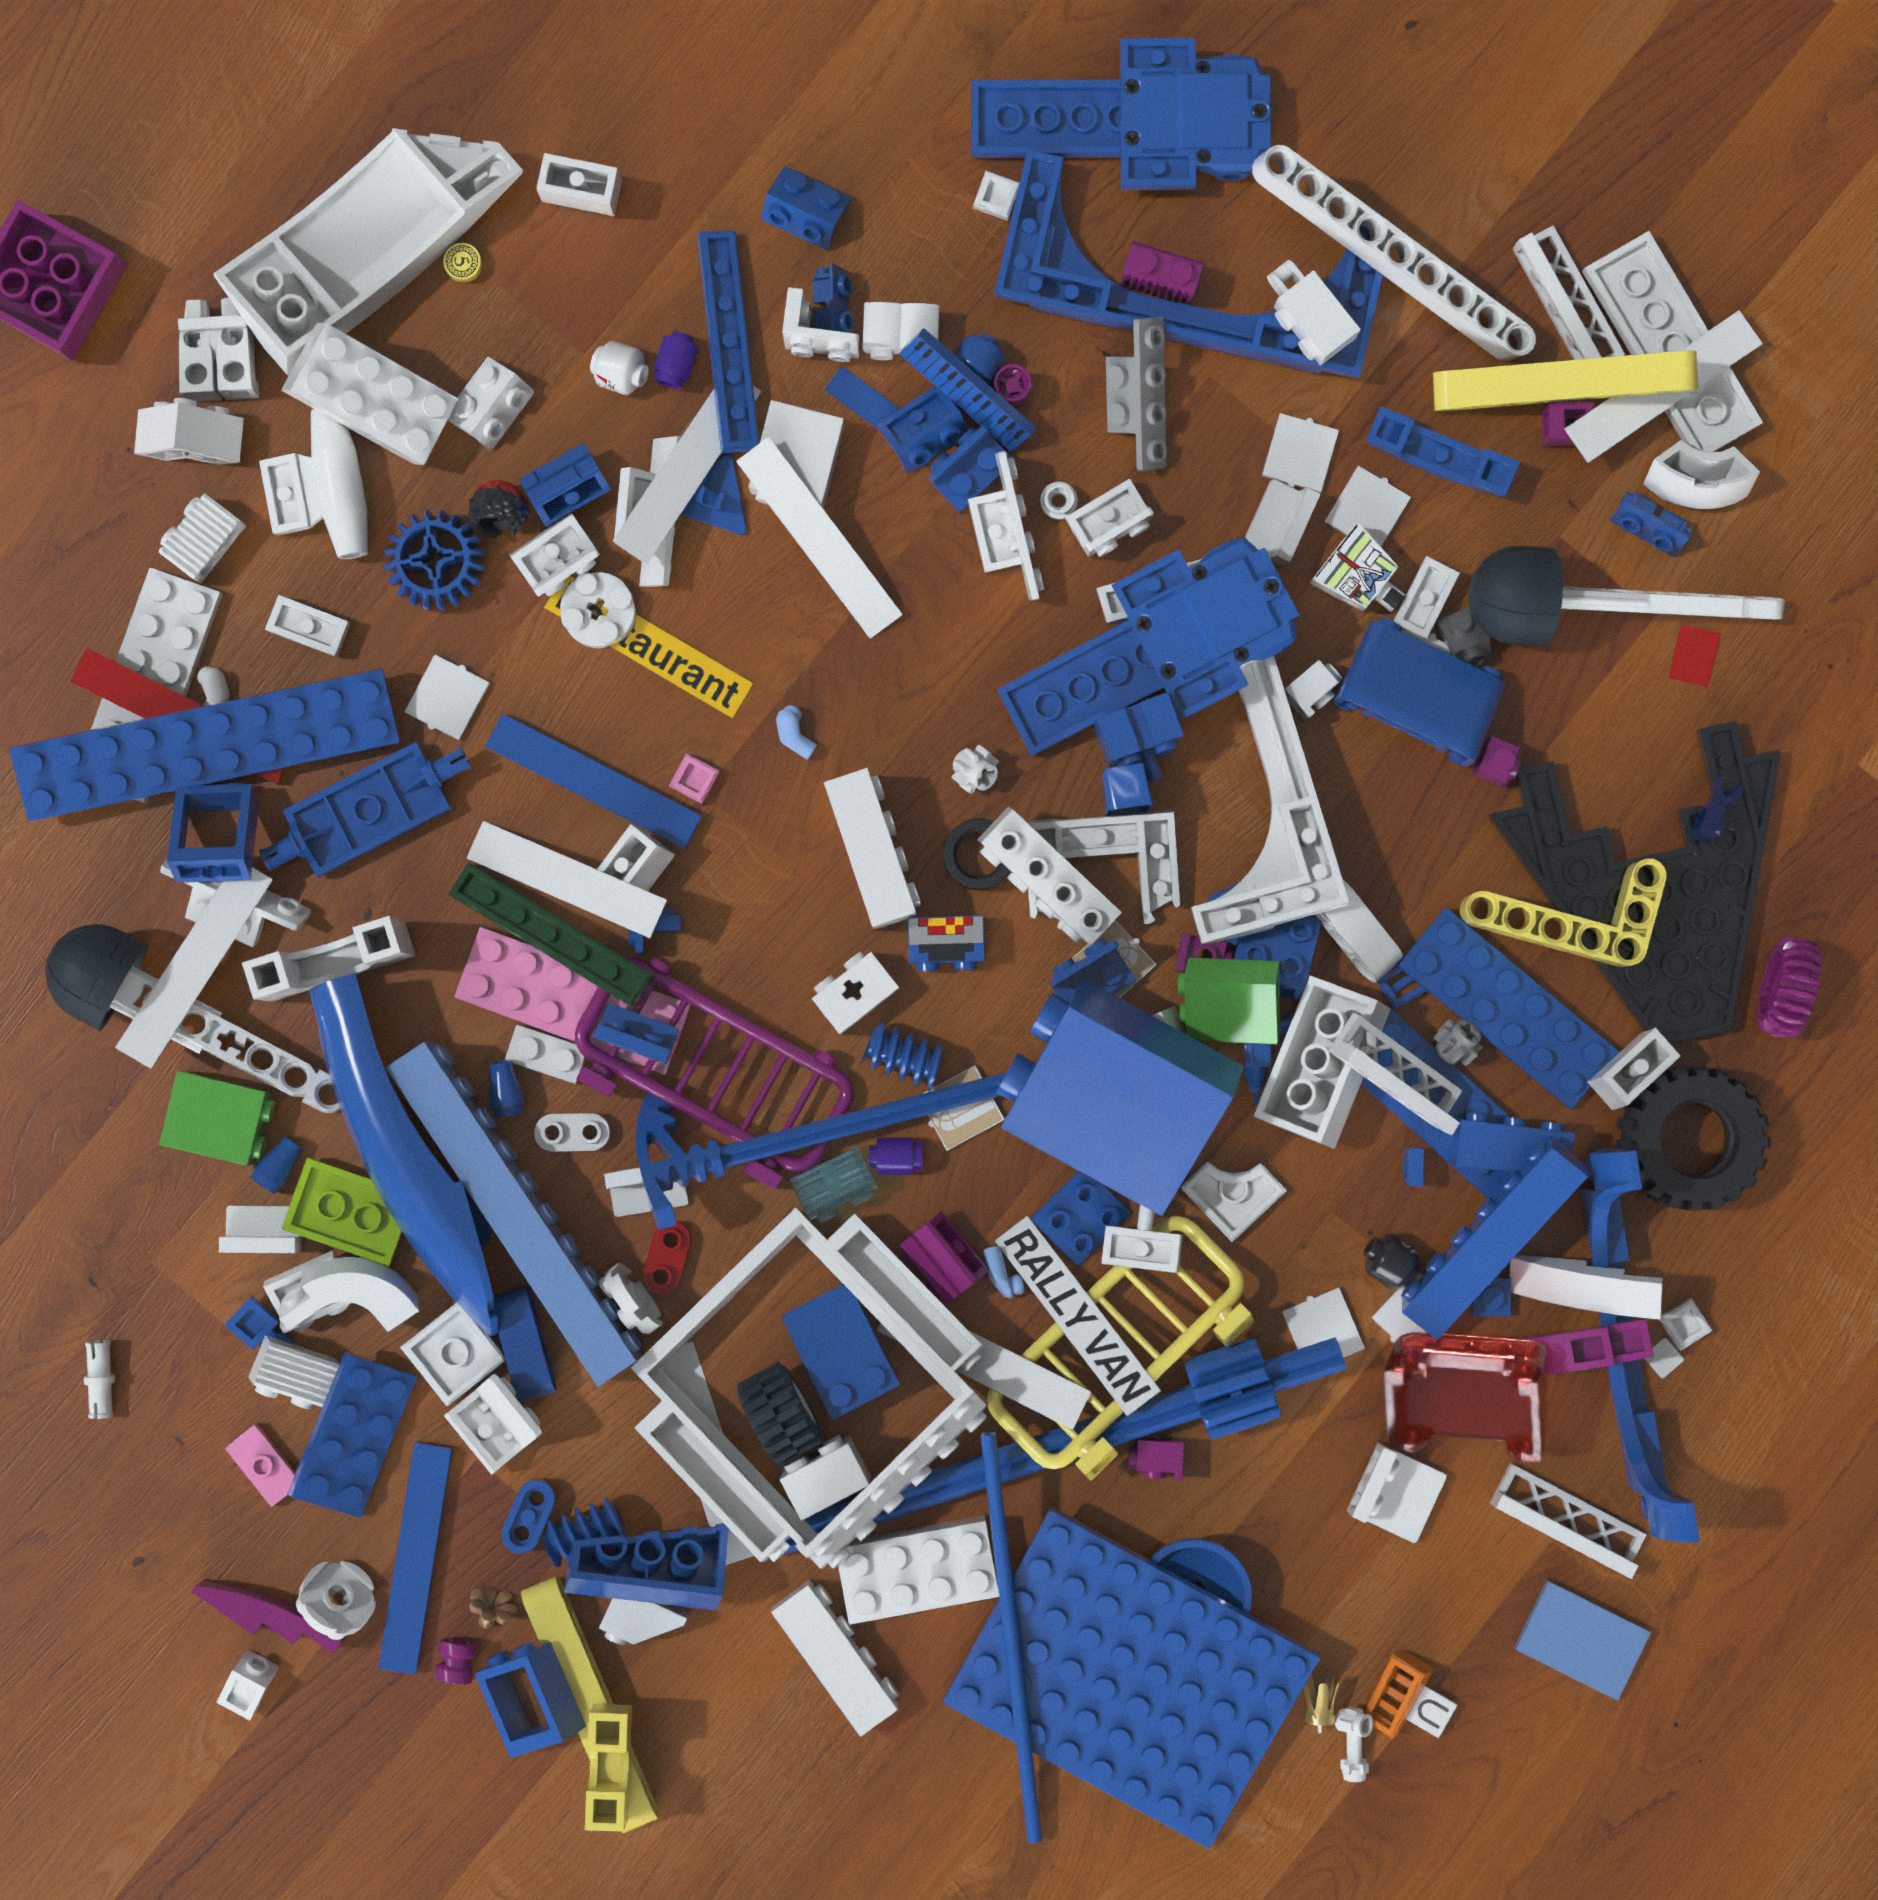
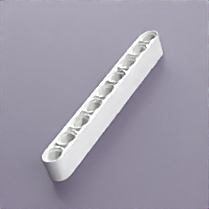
M1275 145L1256 158L1252 166V173L1255 180L1261 186L1495 358L1501 361H1511L1528 354L1534 348L1536 336L1534 330L1526 322L1292 149L1284 145ZM1269 158L1278 162L1280 174H1276L1270 169ZM1299 181L1307 183L1310 188V196H1306L1300 191ZM1330 203L1335 204L1339 208V219L1331 214L1329 210ZM1360 225L1365 226L1369 230V241L1361 236ZM1390 247L1398 251L1400 255L1399 263L1391 258ZM1420 268L1428 273V285L1423 283L1419 276ZM1450 290L1458 296V307L1450 301ZM1480 312L1487 317V328L1480 324ZM1509 334L1516 338V350L1508 342Z

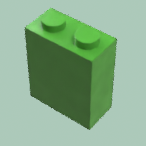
M1188 958L1185 973H1179L1178 995L1185 996V1002L1180 1004L1179 1022L1180 1025H1186V1034L1197 1041L1278 1044L1281 1024L1279 961Z
M177 1071L159 1145L246 1166L255 1165L257 1159H262L266 1148L267 1138L262 1136L265 1123H270L274 1115L276 1102L271 1100L273 1092L187 1071Z

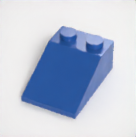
M844 1284L782 1315V1319L807 1372L832 1420L900 1385V1379L859 1300Z

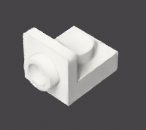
M246 1650L232 1669L217 1703L251 1720L269 1684L277 1674L279 1666L261 1655Z

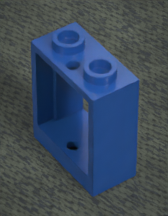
M235 782L228 785L203 784L176 788L167 863L175 882L251 880L259 809L252 784ZM239 810L235 847L185 848L189 812Z
M530 1641L513 1649L512 1655H509L507 1650L498 1652L486 1659L488 1664L486 1667L474 1673L510 1758L563 1742L587 1727L551 1642L535 1646L534 1642ZM522 1667L526 1670L547 1720V1723L533 1728L508 1673Z

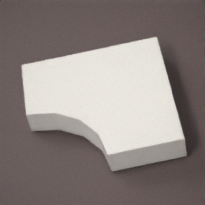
M1206 1161L1180 1186L1186 1195L1231 1242L1287 1191L1261 1163L1247 1171L1231 1173L1219 1170Z

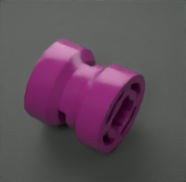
M1016 364L1002 367L995 376L994 390L1015 409L1023 406L1028 401L1031 391V377L1028 371Z
M441 1638L439 1652L442 1655L441 1659L443 1661L437 1664L434 1678L453 1684L472 1683L474 1670L468 1664H471L472 1659L477 1655L478 1643L461 1638Z

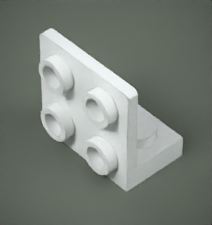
M788 287L782 330L785 349L791 350V354L794 356L805 358L813 357V353L826 354L828 359L836 362H850V358H859V335L810 328L812 314L810 302L805 301L803 289Z
M1378 1442L1346 1511L1355 1519L1364 1523L1368 1521L1412 1543H1416L1446 1480V1475Z

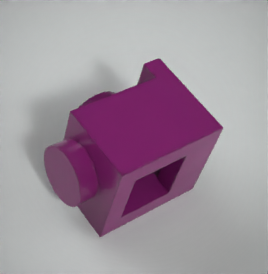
M1594 401L1549 402L1541 411L1543 448L1575 445L1564 430L1565 422L1574 423L1594 409Z
M1491 736L1484 741L1471 776L1507 789L1510 779L1513 780L1521 764L1520 754L1518 753L1520 747Z
M1183 933L1180 935L1174 972L1185 973L1188 958H1198L1201 950H1208L1212 955V959H1232V951L1226 950L1227 942L1219 941L1201 944L1199 936Z
M1137 1438L1135 1446H1129L1128 1469L1143 1471V1477L1152 1479L1166 1478V1472L1172 1473L1174 1480L1182 1481L1184 1442L1181 1438Z

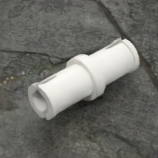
M110 1340L85 1342L88 1375L84 1376V1384L88 1385V1418L95 1419L96 1416L97 1419L114 1416L111 1383L115 1382V1374L111 1373Z

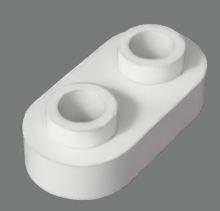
M595 1113L548 1114L537 1122L534 1136L541 1148L551 1152L595 1151L603 1148L608 1143L611 1136V1128L603 1116ZM552 1125L556 1126L560 1132L556 1140L549 1139L546 1134L548 1127ZM588 1125H593L597 1129V1136L592 1140L587 1139L584 1135V1129Z

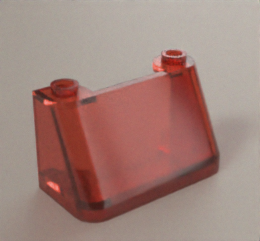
M1410 1332L1399 1336L1395 1341L1384 1369L1389 1448L1401 1449L1406 1452H1418L1431 1442L1433 1435L1506 1441L1508 1455L1519 1462H1542L1545 1452L1548 1354L1546 1346L1539 1342L1449 1334H1443L1436 1340L1428 1333Z

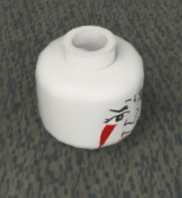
M610 341L604 346H599L595 350L590 364L591 374H594V379L598 386L622 395H629L637 387H642L649 373V368L645 365V357L642 351L617 341Z

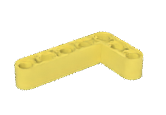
M1649 858L1632 863L1627 868L1611 926L1487 891H1479L1466 896L1460 904V915L1466 924L1476 928L1617 967L1632 966L1641 962L1647 953L1666 882V870L1659 861ZM1641 867L1650 869L1653 874V881L1649 887L1642 885L1638 880L1637 874ZM1475 899H1481L1487 904L1488 914L1484 919L1476 918L1471 912V904ZM1632 903L1640 905L1643 910V918L1639 923L1631 921L1627 914L1628 908ZM1512 909H1517L1524 915V924L1520 929H1514L1508 923V914ZM1549 919H1554L1560 924L1561 933L1556 940L1549 938L1545 934L1544 925ZM1585 929L1592 930L1597 936V944L1592 950L1585 948L1581 942V935ZM1622 939L1630 941L1633 945L1634 952L1629 960L1622 958L1618 953V945Z

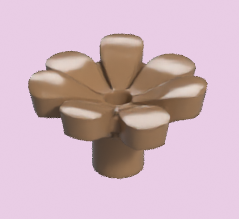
M485 1586L484 1590L476 1587L471 1591L469 1608L471 1612L480 1615L478 1624L482 1628H491L494 1621L499 1624H506L518 1611L516 1605L508 1604L513 1597V1594L508 1590L501 1591L499 1595H497L496 1588L492 1586Z

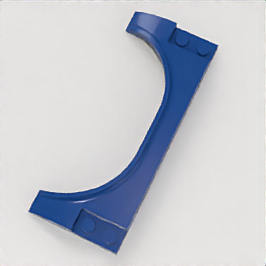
M1027 149L994 292L995 298L1030 305L1032 310L1134 332V319L1162 317L1165 340L1320 374L1321 371L1359 379L1383 274L1346 248L1338 265L1324 281V284L1361 330L1356 339L1320 366L1315 359L1311 361L1303 354L1298 346L1300 340L1292 329L1286 331L1275 317L1277 310L1251 315L1217 312L1136 293L1119 286L1105 277L1081 253L1066 224L1061 201V172L1064 157ZM1360 225L1361 236L1369 241V230L1365 226Z
M1607 1147L1589 1149L1590 1158H1586L1585 1163L1587 1164L1589 1181L1594 1180L1595 1187L1582 1188L1580 1192L1592 1267L1625 1269L1624 1261H1630L1619 1196L1629 1191L1642 1189L1636 1150ZM1598 1312L1600 1325L1633 1320L1632 1316ZM1640 1359L1607 1366L1628 1487L1643 1495L1640 1496V1506L1643 1517L1649 1519L1651 1535L1668 1541L1700 1542L1694 1502L1666 1486L1655 1413L1647 1408Z

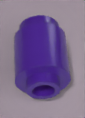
M673 331L671 336H663L653 367L655 372L654 381L672 389L682 390L684 382L689 381L699 349L697 345L693 344L694 338L678 331Z
M877 1137V1145H869L870 1168H877V1175H913V1171H922V1141H913V1137Z

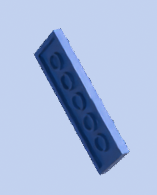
M1446 907L1439 912L1403 958L1396 964L1397 967L1422 986L1459 1019L1471 1022L1479 1030L1483 1039L1567 1109H1572L1590 1088L1588 1081L1619 1052Z
M1392 1009L1390 1010L1382 1032L1462 1090L1448 1112L1451 1117L1466 1120L1467 1113L1490 1115L1489 1123L1504 1124V1117L1511 1118L1454 1065L1444 1062L1429 1042ZM1390 1048L1377 1052L1378 1064L1382 1067L1393 1065L1392 1050ZM1416 1067L1403 1070L1404 1083L1409 1086L1419 1084ZM1363 1077L1361 1082L1363 1087L1485 1198L1490 1197L1494 1199L1502 1190L1500 1185L1510 1171L1450 1164L1453 1135L1430 1125ZM1442 1086L1429 1089L1430 1101L1437 1106L1447 1090Z

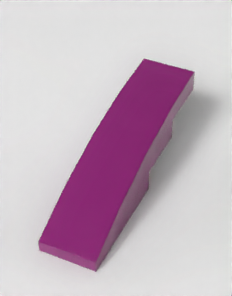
M204 1579L196 1584L191 1591L252 1635L256 1634L266 1625L290 1643L295 1644L303 1634H306L333 1654L349 1636L346 1635L343 1639L333 1640L313 1629L305 1621L302 1614L298 1612L295 1604L244 1586Z

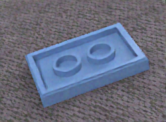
M1546 1580L1513 1648L1618 1701L1651 1632Z

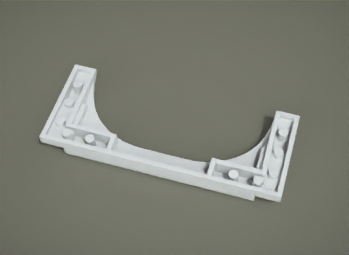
M1202 559L1187 563V565L1190 568L1199 563ZM1112 584L1098 587L1096 590L1106 624L1120 625L1128 621L1129 619ZM1274 656L1264 661H1250L1241 665L1240 668L1249 685L1239 690L1270 791L1271 817L1268 836L1259 858L1240 883L1213 901L1191 907L1201 944L1214 943L1273 929L1278 924L1349 904Z

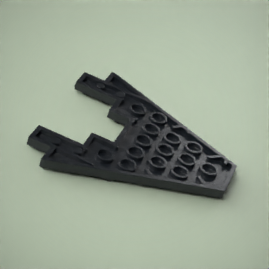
M1736 721L1696 730L1713 803L1677 811L1685 845L1684 848L1615 863L1607 826L1570 834L1553 761L1518 769L1515 777L1522 807L1489 814L1491 823L1556 911L1611 926L1627 868L1632 863L1647 858L1655 859L1665 867L1666 882L1644 959L1638 964L1627 967H1617L1596 960L1592 961L1641 1029L1645 1032L1656 1027L1669 1043L1732 1029L1780 759L1779 750L1745 757ZM1641 867L1637 874L1638 880L1642 885L1649 887L1653 881V874L1650 869ZM1636 903L1630 904L1627 914L1631 921L1639 923L1643 918V910ZM1585 929L1581 935L1583 946L1592 950L1597 944V936L1590 929ZM1622 939L1618 945V953L1622 958L1629 960L1633 955L1634 948L1630 941Z

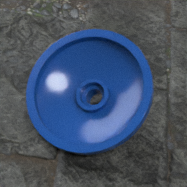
M1185 1538L1168 1543L1150 1557L1149 1560L1189 1582H1199L1202 1585V1589L1242 1611L1250 1613L1252 1587L1249 1575L1239 1558L1225 1546L1208 1539Z

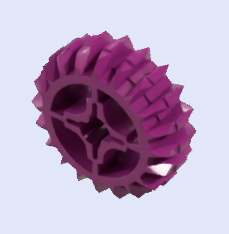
M1782 937L1774 946L1773 952L1769 954V960L1767 965H1765L1756 1002L1758 1005L1756 1011L1757 1024L1762 1032L1770 1033V1036L1779 1038H1795L1804 1030L1805 1024L1809 1021V1015L1813 1011L1822 973L1821 964L1823 960L1817 943L1809 942L1808 939L1800 937Z

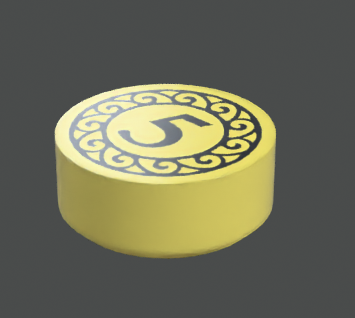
M454 244L444 255L443 263L445 270L457 282H471L479 276L482 270L481 256L476 248L470 244Z

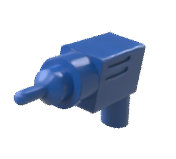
M1292 1016L1281 1018L1279 1035L1288 1032ZM1243 1043L1245 1081L1248 1080L1249 1089L1254 1093V1106L1257 1107L1259 1104V1091L1264 1088V1080H1267V1067L1272 1065L1271 1044Z

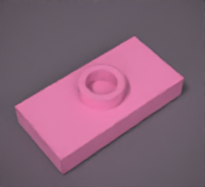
M256 1423L230 1443L225 1450L268 1504L273 1507L288 1495L296 1471Z

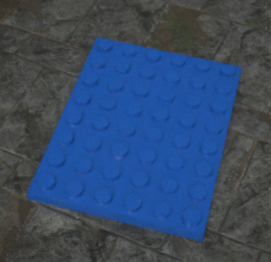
M1051 1506L1012 1575L1032 1752L1210 1849L1317 1665L1320 1653ZM998 1600L946 1692L942 1703L1016 1743L1000 1600Z

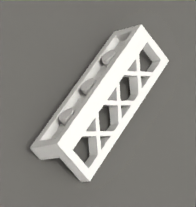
M1551 226L1536 235L1530 233L1520 238L1513 247V251L1573 360L1602 358L1591 337L1606 341L1612 354L1606 357L1624 356L1625 353L1555 227ZM1546 239L1550 240L1556 251L1553 263L1548 262L1538 243ZM1559 258H1560V260H1561L1563 266H1559V265H1558ZM1555 272L1570 276L1574 284L1570 296L1564 291ZM1577 291L1582 299L1576 298ZM1573 304L1585 307L1590 312L1592 317L1588 328L1584 327ZM1595 323H1596L1598 329L1600 330V332H1599V331H1596V330H1593V329H1594V326H1595Z
M1353 1012L1328 1051L1427 1123L1453 1135L1460 1122L1451 1117L1448 1112L1462 1090L1363 1017ZM1359 1027L1366 1031L1367 1046L1362 1048H1356L1348 1044ZM1390 1048L1392 1050L1393 1065L1382 1067L1378 1064L1377 1052ZM1416 1067L1419 1084L1409 1086L1404 1083L1403 1070ZM1442 1086L1447 1092L1436 1106L1430 1101L1429 1089Z
M1509 1464L1490 1504L1630 1579L1633 1578L1638 1568V1565L1633 1561L1646 1537L1645 1533L1514 1464ZM1515 1474L1528 1481L1532 1496L1517 1501L1506 1495ZM1535 1485L1546 1490V1492L1538 1494ZM1556 1495L1562 1499L1566 1514L1550 1518L1544 1515L1540 1500ZM1535 1502L1537 1511L1525 1504ZM1569 1503L1580 1509L1571 1512ZM1590 1513L1595 1516L1599 1531L1584 1536L1578 1533L1574 1517ZM1568 1519L1571 1529L1559 1522ZM1603 1521L1613 1525L1614 1527L1605 1529ZM1624 1531L1634 1537L1625 1555L1622 1556L1612 1551L1607 1535ZM1602 1537L1604 1546L1593 1541V1539Z

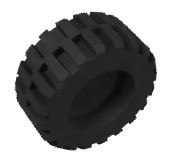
M1703 1066L1674 1067L1671 1070H1665L1630 1104L1623 1107L1626 1109L1624 1117H1618L1616 1126L1617 1129H1621L1620 1139L1616 1140V1148L1636 1150L1642 1189L1640 1190L1646 1192L1648 1198L1657 1203L1665 1204L1667 1207L1682 1210H1715L1722 1208L1726 1202L1734 1203L1743 1197L1742 1191L1745 1188H1753L1758 1181L1757 1177H1755L1758 1169L1764 1170L1768 1159L1763 1158L1764 1148L1771 1147V1137H1765L1764 1127L1770 1125L1767 1115L1760 1114L1758 1107L1762 1104L1756 1095H1750L1746 1091L1748 1086L1740 1079H1732L1729 1077V1073L1719 1069H1709ZM1690 1102L1710 1107L1719 1117L1724 1130V1146L1719 1159L1709 1170L1698 1174H1686L1673 1168L1664 1157L1660 1144L1661 1128L1667 1115L1675 1107Z

